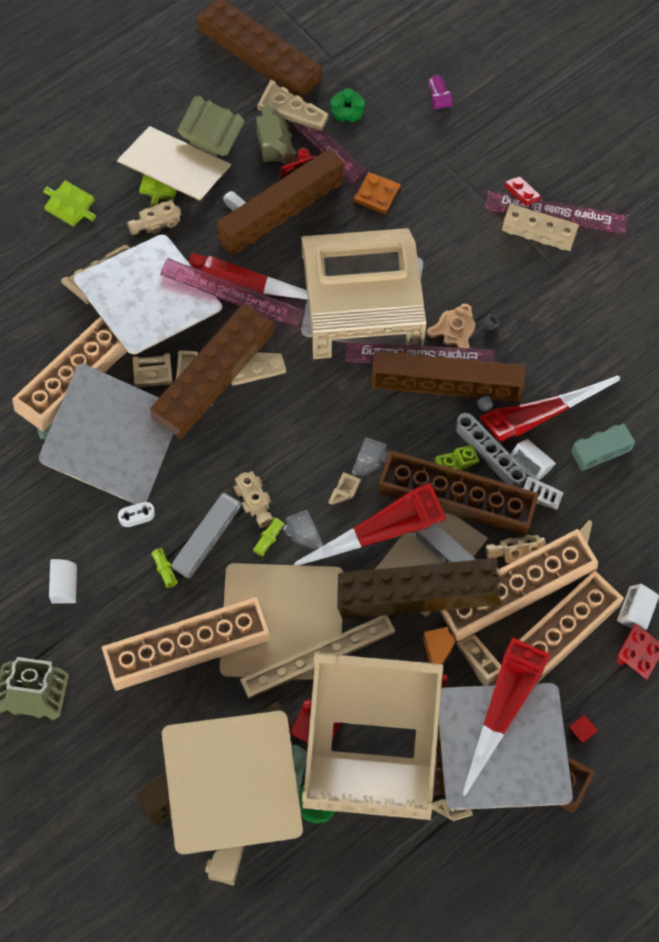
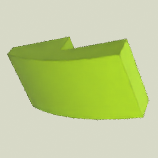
M473 445L456 448L453 453L436 456L435 463L463 470L479 463V459Z

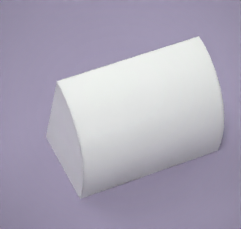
M528 439L518 443L510 454L531 478L538 481L556 464Z
M51 559L49 598L52 604L76 603L77 565L67 560Z
M643 584L630 586L617 621L630 628H633L637 623L644 630H647L659 595Z

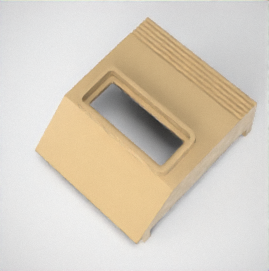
M409 228L301 236L313 359L331 358L332 340L405 334V352L408 350H423L426 317L416 244ZM398 253L400 271L326 276L324 258Z
M315 654L305 788L302 795L303 808L431 820L443 664ZM334 722L415 729L414 758L332 751Z

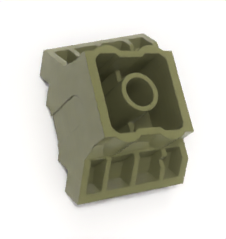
M196 96L193 98L177 131L183 138L190 140V145L215 157L218 154L223 156L228 155L244 123V119L239 114L233 115L229 109L221 108L210 100L204 101L201 96Z
M266 104L262 109L263 116L256 117L257 139L263 163L280 161L288 165L297 162L294 156L297 152L292 146V135L288 131L289 125L275 107Z
M17 657L14 662L9 661L3 664L0 672V713L8 710L14 715L26 714L36 716L37 718L46 715L51 720L60 717L69 674L61 668L52 667V662Z

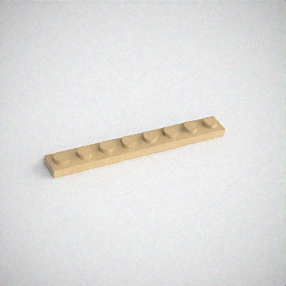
M387 615L377 617L240 679L248 699H251L315 670V654L346 656L394 634L395 630Z

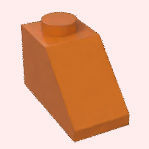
M448 627L424 632L423 640L429 662L444 665L455 644L453 633H449Z

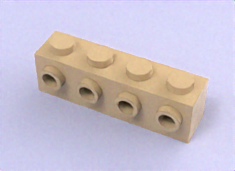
M510 204L502 231L522 236L528 240H535L544 245L555 246L561 250L571 251L579 224Z

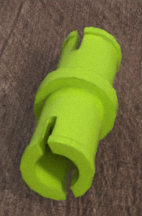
M274 518L267 530L262 532V537L255 548H253V551L263 557L271 543L276 541L275 537L284 526V523Z
M162 548L154 550L151 555L157 565V572L161 574L165 582V586L167 588L175 586L178 581L173 574L172 564L168 562Z

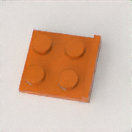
M368 172L358 193L354 196L353 202L386 215L401 184Z

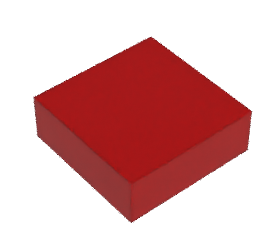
M585 715L568 728L581 744L598 731Z

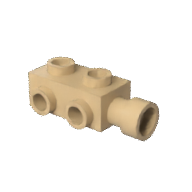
M172 200L162 202L157 206L140 211V219L137 221L131 220L127 222L132 236L144 229L147 234L150 232L156 234L161 231V228L176 226L180 222L179 216H181V211L178 205H174Z
M253 471L240 474L235 478L236 486H234L236 495L238 497L242 496L244 502H241L246 513L250 512L251 516L256 515V520L260 527L270 525L273 517L267 510L271 500L267 492L263 493L261 489L263 485L259 476L255 477Z
M525 535L522 538L516 539L507 538L504 541H500V545H486L487 559L502 557L505 563L511 564L546 545L544 537L540 538L538 535Z

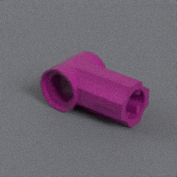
M434 75L428 80L433 108L451 107V93L447 91L443 77Z

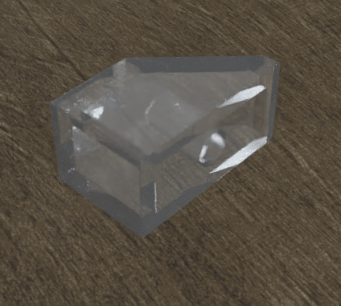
M365 437L353 467L352 476L359 478L380 469L382 462L386 463L389 454L386 451L387 444Z
M308 510L286 517L284 530L287 536H291L293 542L313 550L322 547V541Z

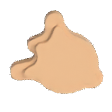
M462 304L456 307L455 310L443 312L439 322L427 329V336L429 338L443 336L444 345H454L460 352H468V340L475 330L471 306Z

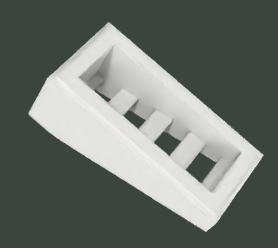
M527 477L524 489L530 490V487L534 488L533 492L541 490L537 504L558 510L563 492L534 478ZM545 492L549 493L547 499L543 498ZM552 495L556 496L554 503L550 501Z

